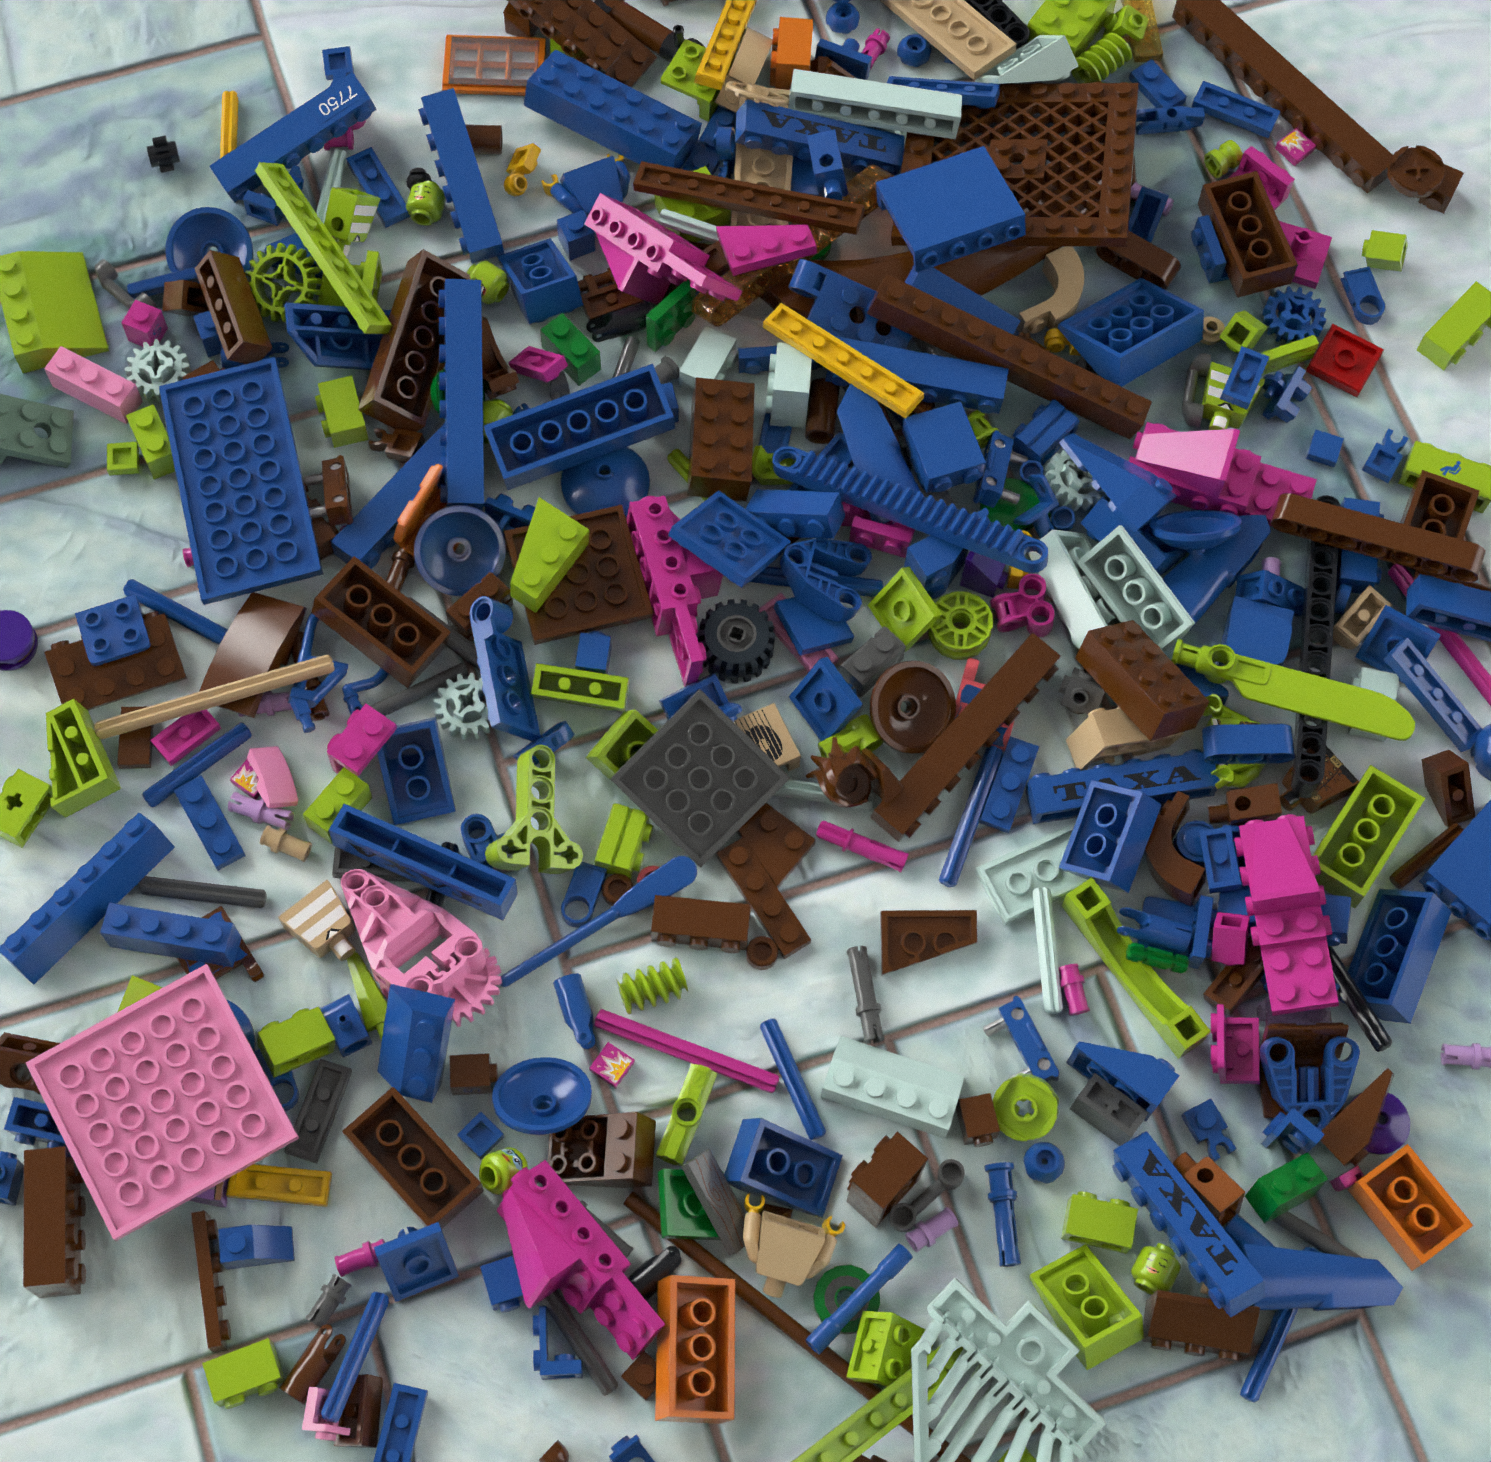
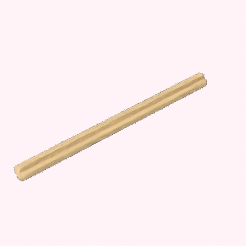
M323 655L104 719L94 724L95 733L100 739H106L332 673L335 670L334 662L330 655Z

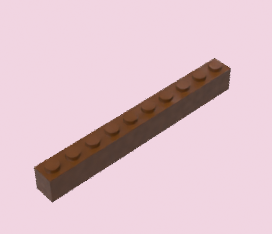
M1221 0L1176 1L1172 15L1176 23L1184 27L1194 36L1199 44L1205 46L1218 61L1226 65L1238 79L1247 84L1255 95L1261 97L1272 108L1281 111L1280 115L1292 125L1293 129L1297 128L1316 145L1315 149L1321 151L1330 159L1332 164L1351 178L1356 186L1361 187L1368 194L1388 178L1387 167L1393 154Z
M886 274L876 290L867 312L868 315L962 360L1008 368V382L1050 402L1056 400L1065 409L1129 440L1144 425L1152 401L888 274Z

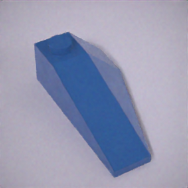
M1073 433L1059 442L1077 467L1092 475L1093 482L1091 485L1096 491L1106 493L1111 500L1107 504L1109 508L1134 533L1155 519L1177 496L1172 491V486L1165 479L1158 478L1155 474Z

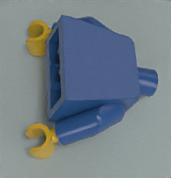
M607 154V158L563 173L560 179L561 184L556 174L551 175L553 183L547 184L544 180L541 183L546 195L553 196L572 213L583 210L588 217L600 193L623 202V199L628 194L631 177L624 163V156L618 154V159H615L613 155Z

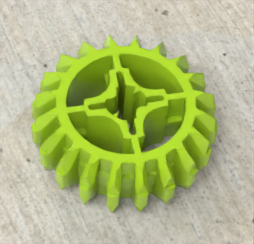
M278 243L276 249L272 245L266 246L267 255L262 251L256 252L259 262L255 260L249 261V264L254 269L253 271L246 270L245 275L251 277V282L248 283L250 288H252L258 309H261L260 315L262 317L270 315L271 321L278 322L281 318L282 322L286 323L284 304L285 301L288 302L290 295L294 292H301L299 298L294 303L318 305L313 296H321L323 294L321 290L316 289V284H322L324 281L321 278H315V275L321 269L317 266L311 267L315 260L312 256L306 257L307 251L301 248L297 251L296 245L289 244L286 248L284 243ZM283 260V263L279 264L275 273L266 274L274 263ZM294 263L302 272L303 283L296 279ZM273 279H284L288 283L294 284V287H284L280 283L274 282ZM264 283H267L272 289L271 298L274 299L273 303L266 295Z

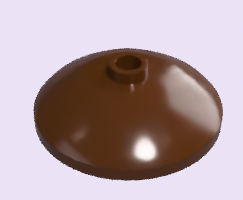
M922 661L897 663L888 668L879 677L872 690L870 698L872 725L880 739L896 751L909 754L926 752L955 719L956 699L953 688L947 677L938 668ZM902 702L906 703V710L904 712L901 710Z

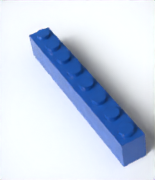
M445 279L444 290H439L438 306L439 308H444V317H439V335H444V345L439 344V363H445V372H439V390H445V400H440L439 418H445V428H440V446H445V456H440V465L443 466L441 474L446 475V485H440V503H446V507L466 505L483 511L481 280Z

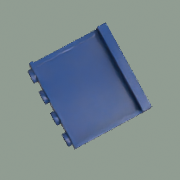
M984 146L876 182L877 203L881 211L888 210L912 253L915 272L932 268L1026 235L1025 213Z
M1491 800L1418 881L1423 885L1426 892L1435 893L1448 906L1454 916L1464 919L1473 927L1479 937L1490 942Z

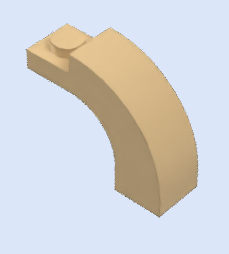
M749 27L746 28L723 88L719 91L714 103L734 113L738 111L739 97L735 96V93L725 91L726 83L732 81L755 84L773 39Z
M1064 246L1046 254L1042 271L1051 283L1054 294L1048 300L1019 313L1018 319L1021 320L1017 327L1019 334L1021 332L1035 334L1044 329L1045 326L1049 330L1058 328L1059 323L1075 314L1083 291L1084 269L1073 246Z

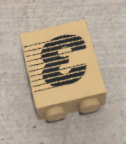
M775 703L737 718L734 721L779 767L785 765L788 772L800 767L801 755Z

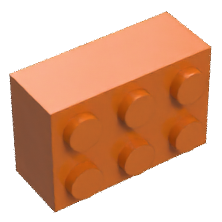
M1408 1144L1347 1189L1411 1271L1423 1265L1474 1226Z

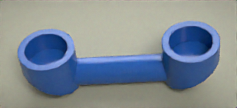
M1028 460L1020 467L1021 480L1031 487L1032 485L1028 479L1029 475H1044L1043 466L1036 460ZM1039 483L1041 490L1046 494L1045 489ZM1058 505L1049 511L1055 530L1069 531L1074 527L1076 518L1071 508Z

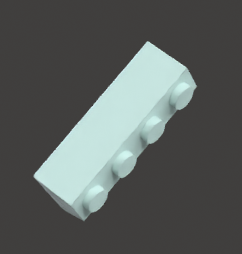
M1119 525L1077 561L1080 568L1121 623L1134 620L1163 652L1172 647L1177 642V639L1183 638L1195 624L1122 525Z
M1051 530L1042 537L1040 541L1048 547V564L1044 570L1038 573L1046 582V593L1053 599L1058 609L1057 614L1059 618L1066 624L1071 633L1072 643L1076 648L1080 649L1089 630L1118 624L1121 621L1077 563L1078 560L1092 549L1085 533ZM1028 552L1031 561L1038 560L1041 557L1037 552Z
M840 1036L822 1088L821 1098L945 1139L957 1106L964 1076Z

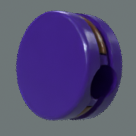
M1 610L0 670H17L28 664L35 656L38 649V637L30 621L23 614L13 610Z

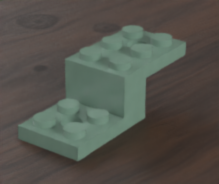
M0 394V465L7 456H13L67 468L71 464L74 411ZM34 428L44 429L48 434V438L38 437Z

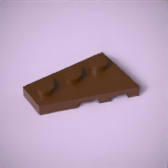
M765 803L737 831L740 838L744 837L777 888L782 885L816 843V839L768 803Z
M977 910L880 911L881 976L976 944Z

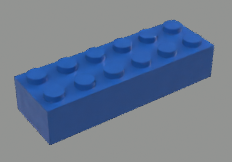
M556 49L527 80L524 99L525 107L639 165L643 161L680 169L698 142L701 122Z
M652 363L489 423L483 427L508 491L675 429V421Z

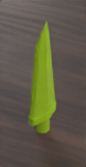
M354 952L346 960L364 1019V1026L367 1032L377 1030L382 1041L387 1001L360 954Z

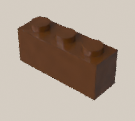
M655 895L651 941H656L658 945L664 947L686 944L689 945V948L695 950H706L708 947L721 948V951L726 953H739L740 950L747 949L751 904Z

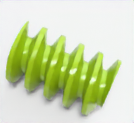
M1107 33L1095 45H1092L1087 51H1084L1079 57L1075 58L1078 67L1071 70V73L1077 83H1093L1105 80L1109 77V74H1113L1117 68L1122 67L1124 62L1132 59L1131 48L1120 35Z
M672 958L671 969L662 961L659 964V972L652 965H649L647 967V976L640 969H636L634 980H632L628 973H623L621 984L617 980L620 996L628 1015L632 1014V1004L634 1003L643 1011L645 1000L647 999L653 1007H656L657 996H661L665 1003H669L670 992H673L678 1000L681 999L683 988L688 992L686 979L680 961L677 958Z

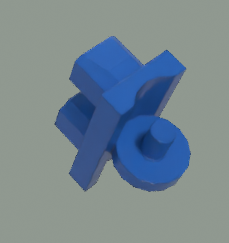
M1298 366L1293 374L1284 375L1282 372L1277 371L1275 375L1267 374L1263 377L1265 379L1262 386L1265 390L1263 395L1265 398L1270 399L1262 413L1265 418L1269 420L1276 415L1288 423L1297 416L1300 409L1290 401L1291 396L1300 402L1308 396L1312 389L1302 378L1306 372L1303 368Z
M502 493L495 499L488 497L484 502L485 513L496 522L503 537L506 530L530 525L535 507L529 504L524 505L522 510L513 507L511 497Z

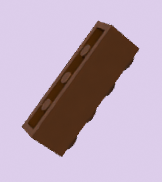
M209 250L194 269L227 360L244 364L260 361L272 349V345L239 257Z

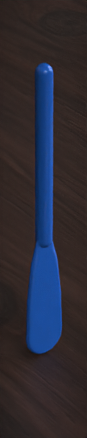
M678 856L671 859L624 893L610 909L501 976L502 984L499 985L501 987L510 986L616 919L635 914L654 905L655 895L671 896L689 886L697 877L695 862L686 856Z

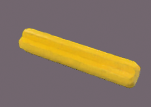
M233 90L224 91L222 94L220 158L237 148L238 96L237 92Z

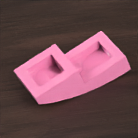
M279 747L249 749L247 759L259 778L256 789L268 809L297 806L298 797L294 781Z

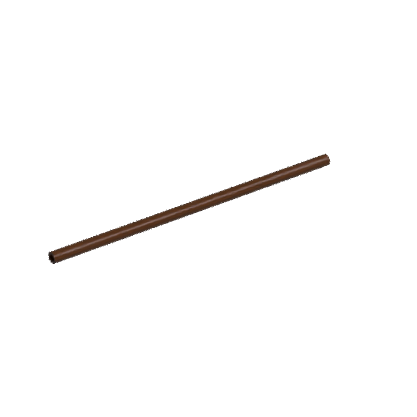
M632 1191L623 1205L661 1234L660 1212ZM667 1239L714 1278L735 1279V1294L868 1401L882 1391L875 1383L855 1382L847 1378L850 1363L827 1346L820 1355L815 1353L805 1342V1339L811 1334L810 1331L694 1239ZM911 1414L899 1425L913 1436V1414ZM929 1427V1437H930V1435H931V1434L933 1433V1431H934V1430L931 1429L930 1427ZM944 1440L940 1451L936 1455L941 1457L950 1443ZM961 1452L955 1462H971L972 1460Z

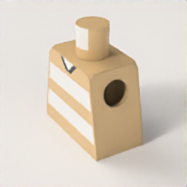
M328 880L324 881L278 916L284 929L318 958H322L332 950L340 961H344L356 950L347 939L355 932L354 925Z

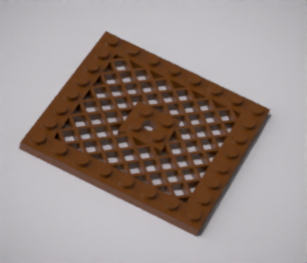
M1138 83L1000 84V95L995 107L979 109L971 105H962L956 139L907 132L901 174L932 164L933 160L938 162L984 146L1022 210L1024 211L1028 208L1031 211L1025 215L1026 235L996 246L1127 247ZM981 113L985 115L980 119L976 117ZM1009 113L1013 115V116L1009 117L1008 119L1004 117L1005 115H1007V114H1009ZM1039 113L1041 116L1035 119L1033 115ZM1064 113L1069 114L1066 118L1061 117ZM1092 113L1097 114V116L1094 118L1090 117L1089 115H1091ZM966 122L969 124L965 128L961 127V125L965 124ZM994 122H995L996 124H998V125H996V126L993 127V128H991V127L989 126V125H991V124L994 123ZM1022 122L1026 124L1021 128L1017 126ZM1050 122H1052V123L1054 124V125L1051 126L1050 128H1048L1047 126H1045V125H1047V124L1050 123ZM1078 122L1083 124L1078 128L1074 126ZM1035 131H1036L1037 133H1039V134H1038L1037 136H1035V137H1032V136H1031V134L1034 133ZM1092 131L1096 133V134H1095L1094 136H1092V137H1090L1089 135H1087V134H1089V133L1092 132ZM978 132L982 133V135H980L977 138L974 136V134ZM1006 132L1010 133L1007 137L1002 136ZM1062 132L1067 133L1064 137H1061L1059 134ZM963 141H965V142L967 143L966 145H964V146H962V147H960V146L958 145V144H960V143L963 142ZM1079 141L1081 144L1078 146L1072 145L1074 142ZM949 150L951 154L945 157L943 154ZM1061 150H1063L1064 152H1066V153L1063 154L1062 156H1059V155L1057 154V153L1060 152ZM1090 150L1094 152L1091 156L1085 154ZM1074 160H1077L1078 162H1080V163L1076 164L1075 166H1073L1072 164H1070V163L1073 162ZM1013 162H1022L1021 164H1012ZM1061 169L1064 173L1059 176L1055 174V172ZM1090 169L1093 173L1088 176L1084 174L1085 171ZM1073 179L1077 181L1074 185L1068 183ZM1028 189H1031L1033 191L1029 195L1023 193ZM1057 189H1060L1062 191L1058 195L1052 193ZM1086 189L1092 191L1087 195L1082 193ZM1041 199L1047 201L1042 205L1037 203ZM1070 199H1073V200L1076 201L1075 203H1073V204H1071V205H1069L1068 203H1066V202L1069 201ZM1057 208L1060 212L1053 215L1051 211ZM1085 208L1090 211L1085 215L1080 213ZM893 221L891 233L892 246H907Z

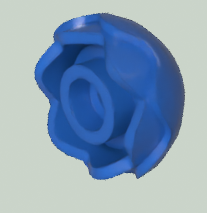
M849 2L846 4L834 3L826 14V24L829 25L833 32L848 34L855 30L860 20L857 8Z
M918 34L904 37L899 42L897 48V55L902 63L913 67H919L927 63L932 52L930 43Z
M1048 1142L1033 1144L1026 1151L1023 1158L1027 1175L1031 1179L1045 1184L1054 1182L1063 1173L1065 1168L1063 1153L1057 1146ZM1043 1159L1047 1160L1048 1163L1046 1165L1042 1164Z

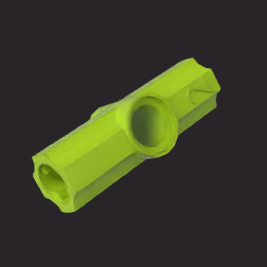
M691 1063L678 1099L673 1105L671 1117L656 1153L657 1158L674 1166H682L684 1164L696 1130L701 1124L702 1114L718 1073L703 1065ZM689 1108L696 1113V1116L691 1121H683L678 1117L679 1111Z

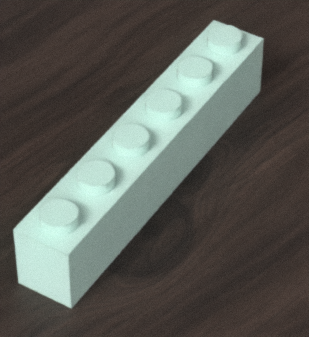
M794 69L788 109L853 124L956 139L961 119L962 95Z

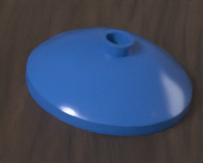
M214 207L193 209L182 215L169 231L165 247L169 269L171 272L195 267L212 247H216L218 252L239 257L244 272L246 270L250 271L251 265L249 261L253 260L254 253L250 234L236 216L225 210Z
M624 447L562 470L561 490L564 500L576 514L622 505L627 519L630 502L639 501L648 496L650 489L648 468L643 459L629 447ZM603 470H607L610 472L607 475L600 474V472Z
M452 505L434 512L423 522L414 542V559L423 579L437 591L451 596H463L474 585L481 583V579L489 572L498 577L505 561L506 547L500 528L489 515L471 506ZM456 543L464 545V550L461 553L453 551V546Z
M1188 510L1156 517L1150 522L1149 527L1150 533L1167 545L1187 550L1189 554H1201L1205 552V549L1217 547L1234 537L1242 528V520L1235 514L1223 511Z
M540 1057L522 1061L507 1069L495 1083L492 1100L496 1115L511 1129L526 1134L546 1135L565 1130L577 1123L590 1107L592 1090L587 1075L575 1064L563 1059Z

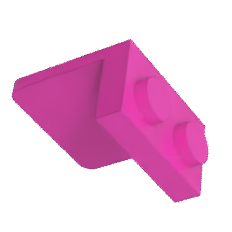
M1250 146L1243 153L1238 169L1229 178L1257 171L1275 211L1288 198L1295 179L1285 169L1280 168L1268 159L1263 152H1259L1253 146Z
M865 510L864 515L860 517L854 516L849 542L860 543L868 548L906 558L907 548L911 545L915 529L900 523L893 524L892 521L886 524L872 521L869 511Z
M366 703L361 710L357 709L350 715L347 721L348 726L341 734L337 733L328 743V750L326 752L332 769L337 774L345 767L356 776H359L397 729L394 722Z
M1217 1004V1013H1211L1212 1040L1217 1042V1045H1211L1213 1074H1219L1220 1084H1260L1259 1018L1226 1017L1224 1004Z

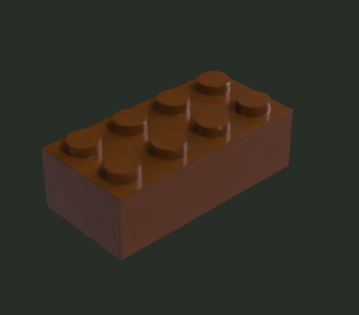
M1254 171L1204 184L1198 206L1202 216H1210L1227 262L1225 270L1237 298L1291 284L1298 264L1258 172Z
M696 377L691 406L687 496L709 498L719 490L732 500L747 502L752 482L755 383Z
M355 556L314 598L311 612L407 689L446 647L451 631Z
M1134 620L1089 630L1075 657L1150 741L1195 729L1209 704V700Z
M394 1087L390 1088L342 1131L347 1141L424 1227L439 1222L441 1229L444 1228L484 1191L481 1182Z
M65 1146L24 1150L23 1287L39 1298L81 1294V1284L86 1282L84 1263L81 1264V1250H85L86 1247L85 1231L81 1230V1217L85 1216L86 1204L84 1196H80V1184L85 1182L69 1150Z

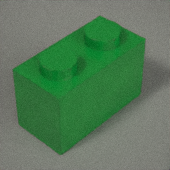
M563 313L540 329L542 348L545 351L565 357L568 366L563 370L578 386L601 370L600 351Z
M1307 1152L1258 1178L1244 1197L1265 1224L1314 1197L1328 1178Z

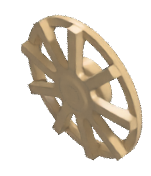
M732 81L726 83L725 91L735 93L737 97L754 98L756 103L762 100L775 107L779 105L787 107V97L764 86Z

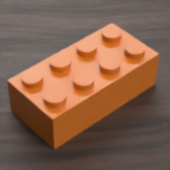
M669 1275L658 1281L657 1315L665 1325L657 1334L655 1421L721 1424L734 1420L735 1279Z

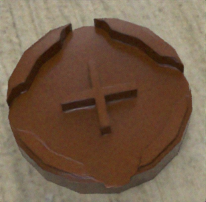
M1416 145V148L1405 146L1396 151L1388 164L1387 176L1391 185L1399 193L1408 197L1423 198L1431 196L1439 190L1445 178L1443 160L1435 151Z

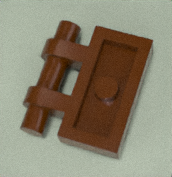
M610 267L607 268V272L595 276L589 274L583 276V280L578 281L580 293L588 292L581 295L584 305L582 307L588 321L644 302L643 299L618 289ZM610 282H611V284H612V285H609V286H606V287H603V288L598 289V286H601V285H604V284H607V283H610Z

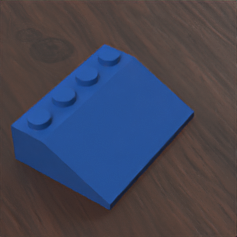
M1139 278L1058 324V329L1100 377L1122 387L1203 340L1204 310L1143 278Z

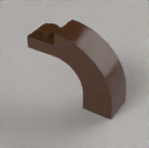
M482 316V380L485 394L491 400L516 390V384L520 381L516 371L510 368L502 357L487 318Z
M1177 791L1173 800L1168 799L1161 815L1158 814L1145 848L1149 871L1159 887L1172 898L1191 907L1206 882V868L1183 858L1172 844L1177 830L1190 810L1189 796Z

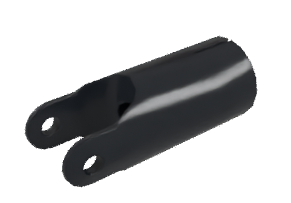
M647 301L604 314L601 317L590 320L586 324V329L592 333V339L595 342L618 338L645 329L646 314L651 311V307Z
M676 1246L667 1247L659 1255L646 1260L628 1277L629 1281L646 1301L658 1291V1281L671 1275L681 1264L679 1249Z

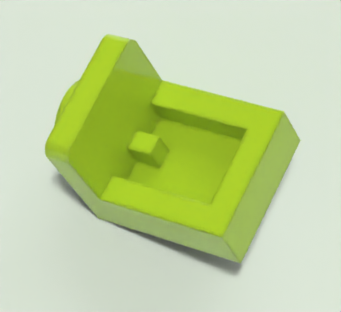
M1127 4L1115 14L1111 13L1107 17L1103 25L1105 28L1103 37L1107 33H1116L1121 37L1127 34L1136 41H1140L1143 39L1149 19Z
M761 445L755 446L752 456V474L761 485L793 484V482L780 478L775 474L772 460L774 453H767ZM787 458L782 460L780 465L789 467L796 461Z

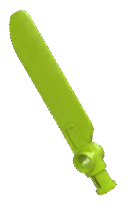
M1177 639L1171 659L1175 665L1180 664L1195 668L1196 673L1204 674L1207 680L1212 683L1220 684L1230 681L1239 693L1248 700L1398 741H1406L1411 738L1414 732L1415 721L1410 713L1397 701L1382 693L1238 655L1227 645L1218 644L1212 647L1203 645L1200 648L1185 644L1182 639ZM1213 662H1221L1225 666H1217Z

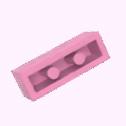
M62 346L44 368L54 388L125 424L128 423L126 415L135 412L143 402L135 383Z

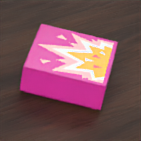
M1295 128L1277 142L1275 149L1296 166L1314 152L1316 145L1300 130Z
M246 759L230 778V782L255 800L260 796L256 789L259 778L248 759Z
M608 1042L589 1067V1071L616 1089L634 1065L635 1060Z

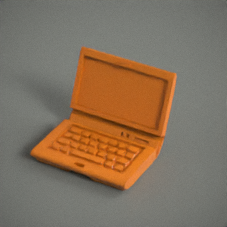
M440 464L430 467L419 485L420 490L413 501L410 500L397 519L398 524L393 539L413 557L414 542L419 528L431 514L446 507V503H440V489L437 486L443 466ZM456 543L453 546L454 552L456 551L460 543Z

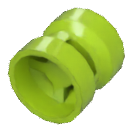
M1228 140L1221 144L1218 150L1213 149L1204 155V163L1212 176L1220 178L1228 173L1229 168L1235 169L1240 165L1243 153L1236 142Z

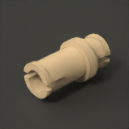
M269 825L266 826L260 839V844L270 847V851L274 853L280 851L302 862L306 861L312 848V843L287 834L285 829L280 828L276 830Z

